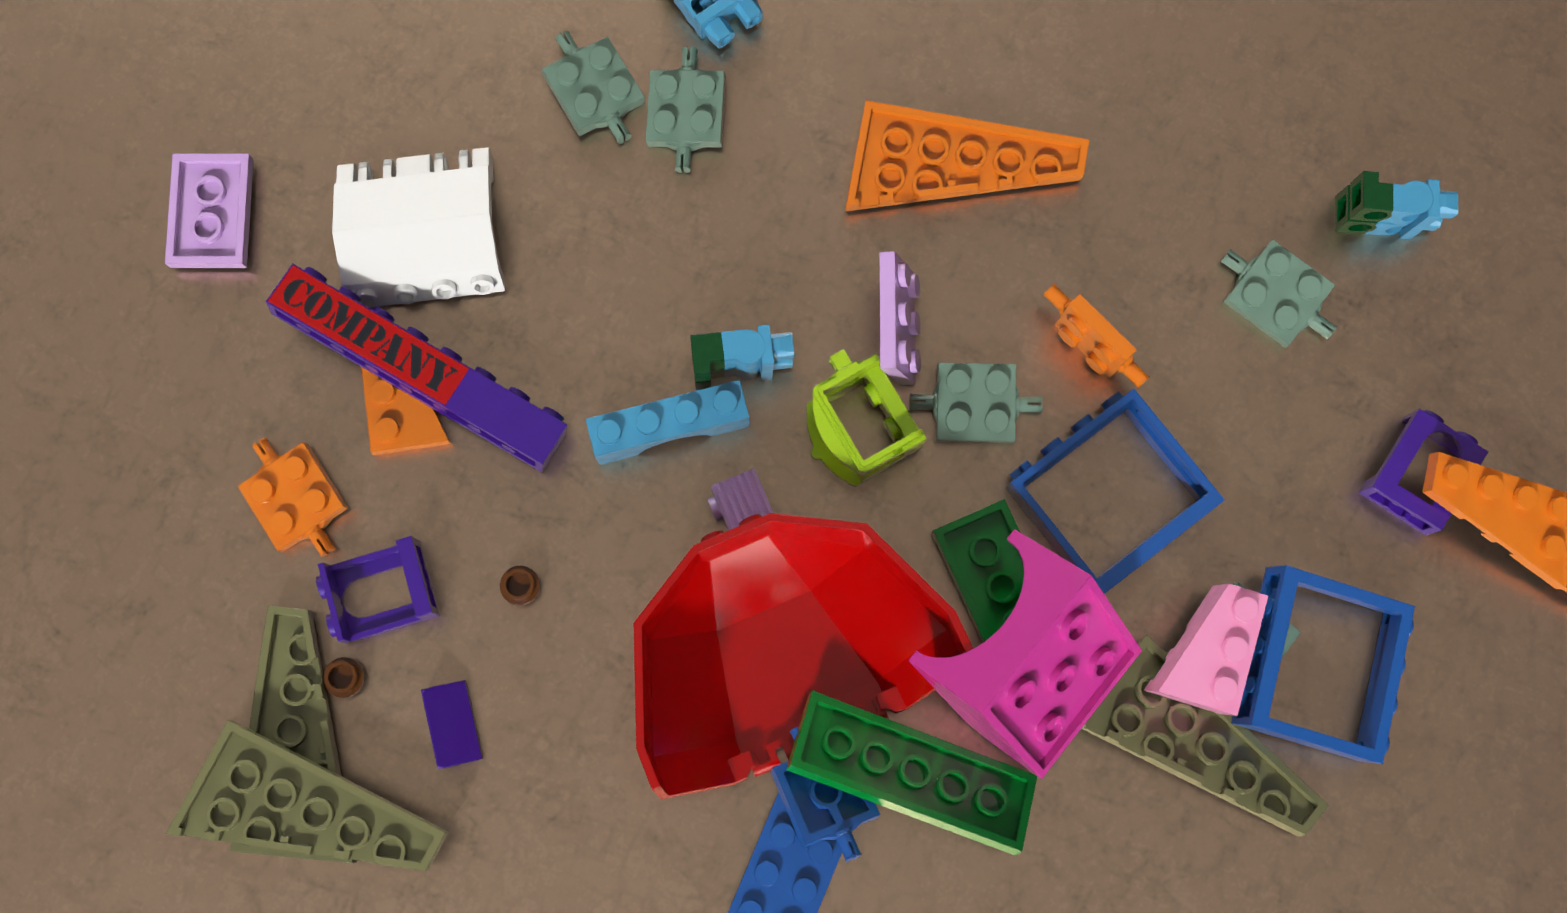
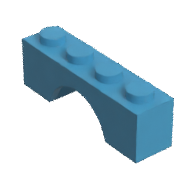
M740 380L587 418L586 423L594 456L598 463L602 465L637 456L650 447L671 440L698 435L716 436L750 427V417Z

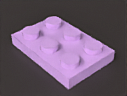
M172 154L165 264L170 268H247L254 161L250 154Z
M895 251L880 252V369L900 386L915 385V373H919L921 370L920 353L918 349H915V335L920 334V317L918 312H915V298L920 295L919 277L917 274H914L909 265Z

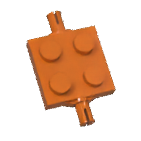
M1055 283L1043 294L1059 310L1060 318L1055 324L1059 329V336L1069 346H1077L1087 356V364L1100 375L1104 373L1110 379L1116 372H1122L1137 388L1150 378L1133 361V354L1137 349L1081 294L1075 299H1070Z
M267 438L259 440V443H254L252 447L264 465L255 475L238 485V488L277 551L285 552L299 541L311 539L320 557L329 555V552H333L336 548L324 529L327 528L333 518L347 510L348 506L309 444L302 442L286 454L277 456Z

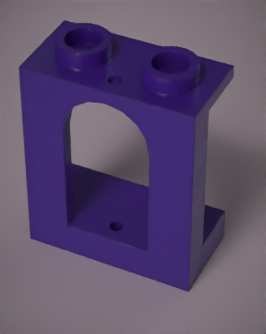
M1418 409L1403 418L1402 422L1406 424L1405 428L1376 476L1367 479L1359 493L1418 531L1429 535L1443 530L1452 513L1435 501H1433L1432 505L1428 504L1398 485L1424 440L1429 438L1458 456V458L1479 465L1482 464L1489 451L1479 446L1478 441L1473 436L1461 431L1456 432L1445 425L1444 420L1436 413Z
M409 536L396 540V546L333 565L324 562L318 564L320 575L316 576L317 588L322 599L327 598L330 614L326 615V623L331 636L337 637L338 642L350 644L440 616L423 550L418 539ZM403 566L412 599L411 604L361 618L355 617L347 611L344 605V594L351 583Z

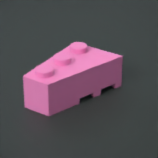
M1233 584L1212 586L1187 624L1186 631L1176 646L1171 648L1165 657V663L1155 678L1150 680L1144 691L1218 714L1237 716L1268 595Z

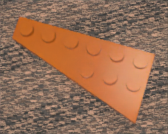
M866 100L845 212L1079 181L1084 176L1090 139Z
M1441 452L1429 454L1422 492L1457 518L1466 519L1481 530V535L1490 542H1498L1509 550V555L1553 588L1562 589L1567 593V492Z

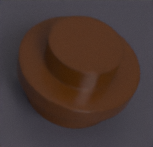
M514 566L503 574L500 581V591L504 599L509 603L518 606L527 605L538 596L540 580L538 575L529 567Z
M340 657L330 662L323 674V683L326 690L333 696L340 698L355 695L362 688L365 680L364 670L360 663L347 657Z

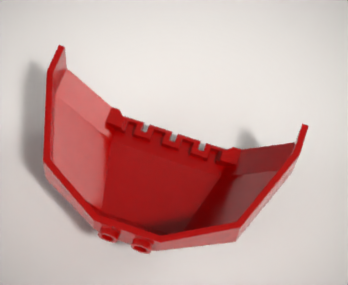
M769 513L764 516L760 514L751 515L743 519L738 527L726 532L721 530L711 532L705 535L700 543L693 545L633 623L636 750L651 789L661 800L735 785L748 779L751 769L755 777L780 765L781 763L776 753L784 749L789 761L794 745V739L790 731L796 727L799 728L807 697L811 691L889 719L886 710L897 714L909 709L935 691L932 685L909 662V659L916 651L929 657L945 658L963 654L974 648L956 611L867 523Z

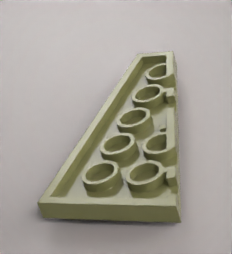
M267 606L249 729L341 776L328 698L323 683V670L312 611L308 609ZM232 842L230 849L231 852L344 863L357 862V860H344L316 854L246 846L245 844Z
M1148 635L1142 637L1137 642L1142 652L1081 729L1298 837L1307 835L1329 805L1251 731L1245 727L1231 724L1233 715L1218 714L1144 691L1150 680L1155 678L1165 663L1167 653Z
M228 720L166 834L427 871L437 856L448 831L233 720Z

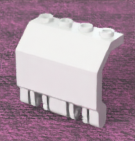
M490 147L472 149V163L469 150H460L458 157L459 169L448 170V161L444 152L434 154V163L431 154L397 158L396 165L393 159H385L383 161V178L373 179V171L369 162H360L359 169L355 163L338 165L333 194L332 235L342 287L358 295L361 299L360 303L370 309L379 306L411 304L413 302L436 299L445 300L453 297L477 294L486 295L505 291V278L497 255L492 224L491 183L494 182Z

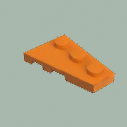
M361 367L370 451L373 455L452 444L436 414V410Z

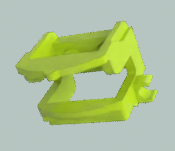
M842 349L830 356L831 360L829 362L835 373L813 388V400L806 406L807 429L813 445L811 457L815 460H821L836 477L853 487H857L898 461L920 450L927 438L924 431L917 427L886 373L880 369L879 356L874 354L863 361L852 363L845 350ZM866 383V386L863 387V391L873 407L879 405L886 416L883 424L893 441L899 439V441L865 460L861 457L830 402Z

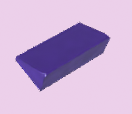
M466 680L421 689L437 768L446 769L483 759Z

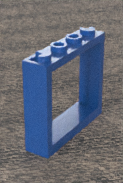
M1132 389L1125 396H1122L1118 391L1101 404L1105 410L1094 419L1090 414H1087L1070 428L1074 434L1064 442L1059 437L1050 442L1040 451L1044 457L1033 466L1028 460L1009 474L1013 481L1005 488L1060 557L1092 575L1104 594L1225 501L1135 389ZM1125 413L1195 501L1096 577L1026 487L1121 414Z
M1291 566L1266 567L1260 593L1268 595V600L1237 716L1233 715L1231 724L1359 762L1383 764L1384 756L1390 744L1388 736L1392 717L1398 706L1397 692L1400 678L1406 667L1405 653L1409 636L1414 627L1413 614L1415 606ZM1297 586L1383 612L1356 743L1269 718Z

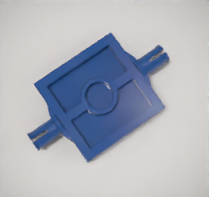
M798 727L790 731V734L792 735L794 741L797 735ZM788 762L772 768L770 771L802 848L823 840L837 839L845 862L862 856L852 832L858 826L875 820L880 816L875 803L787 771Z

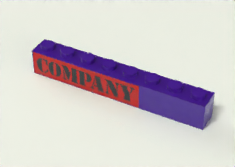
M292 263L266 300L272 315L536 470L544 471L567 434V424L563 422L564 417L549 407L545 406L543 409H540L529 402L530 397L515 387L511 386L508 390L495 382L497 380L496 377L489 371L481 367H476L475 370L462 363V357L447 347H442L441 350L428 343V337L413 327H408L405 330L395 324L394 317L379 307H374L371 310L361 304L360 297L345 287H340L337 290L326 283V277L311 267H306L303 270Z

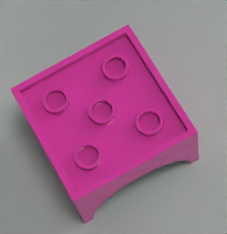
M1014 529L1007 540L1016 547L1022 557L1024 582L1019 600L1006 622L988 640L968 652L953 657L935 658L916 651L909 659V662L973 730L1042 779L1142 652V649L1092 575Z

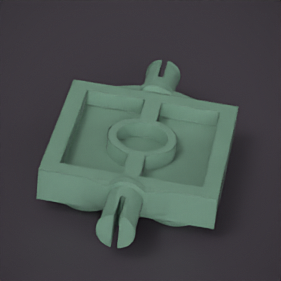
M563 31L564 37L562 33H559L556 36V41L561 46L565 56L542 68V75L578 136L595 128L609 126L618 144H623L624 139L627 142L632 135L622 121V118L629 111L645 104V97L609 37L607 36L587 47L578 48L569 31Z
M688 46L682 48V68L676 70H650L646 143L648 147H668L675 150V171L683 173V169L685 173L691 172V151L703 147L722 148L726 74L725 71L697 69L698 49L691 46L690 52Z
M1273 239L1261 254L1250 262L1240 257L1232 249L1221 260V263L1239 275L1234 289L1223 303L1283 347H1288L1298 333L1308 326L1326 340L1336 330V325H1333L1318 314L1324 299L1334 288L1335 284Z
M938 363L937 384L933 395L910 393L909 401H916L910 402L909 410H932L936 420V441L1014 443L1016 442V419L1019 412L1042 413L1043 405H1028L1043 403L1042 396H1019L1016 387V364Z

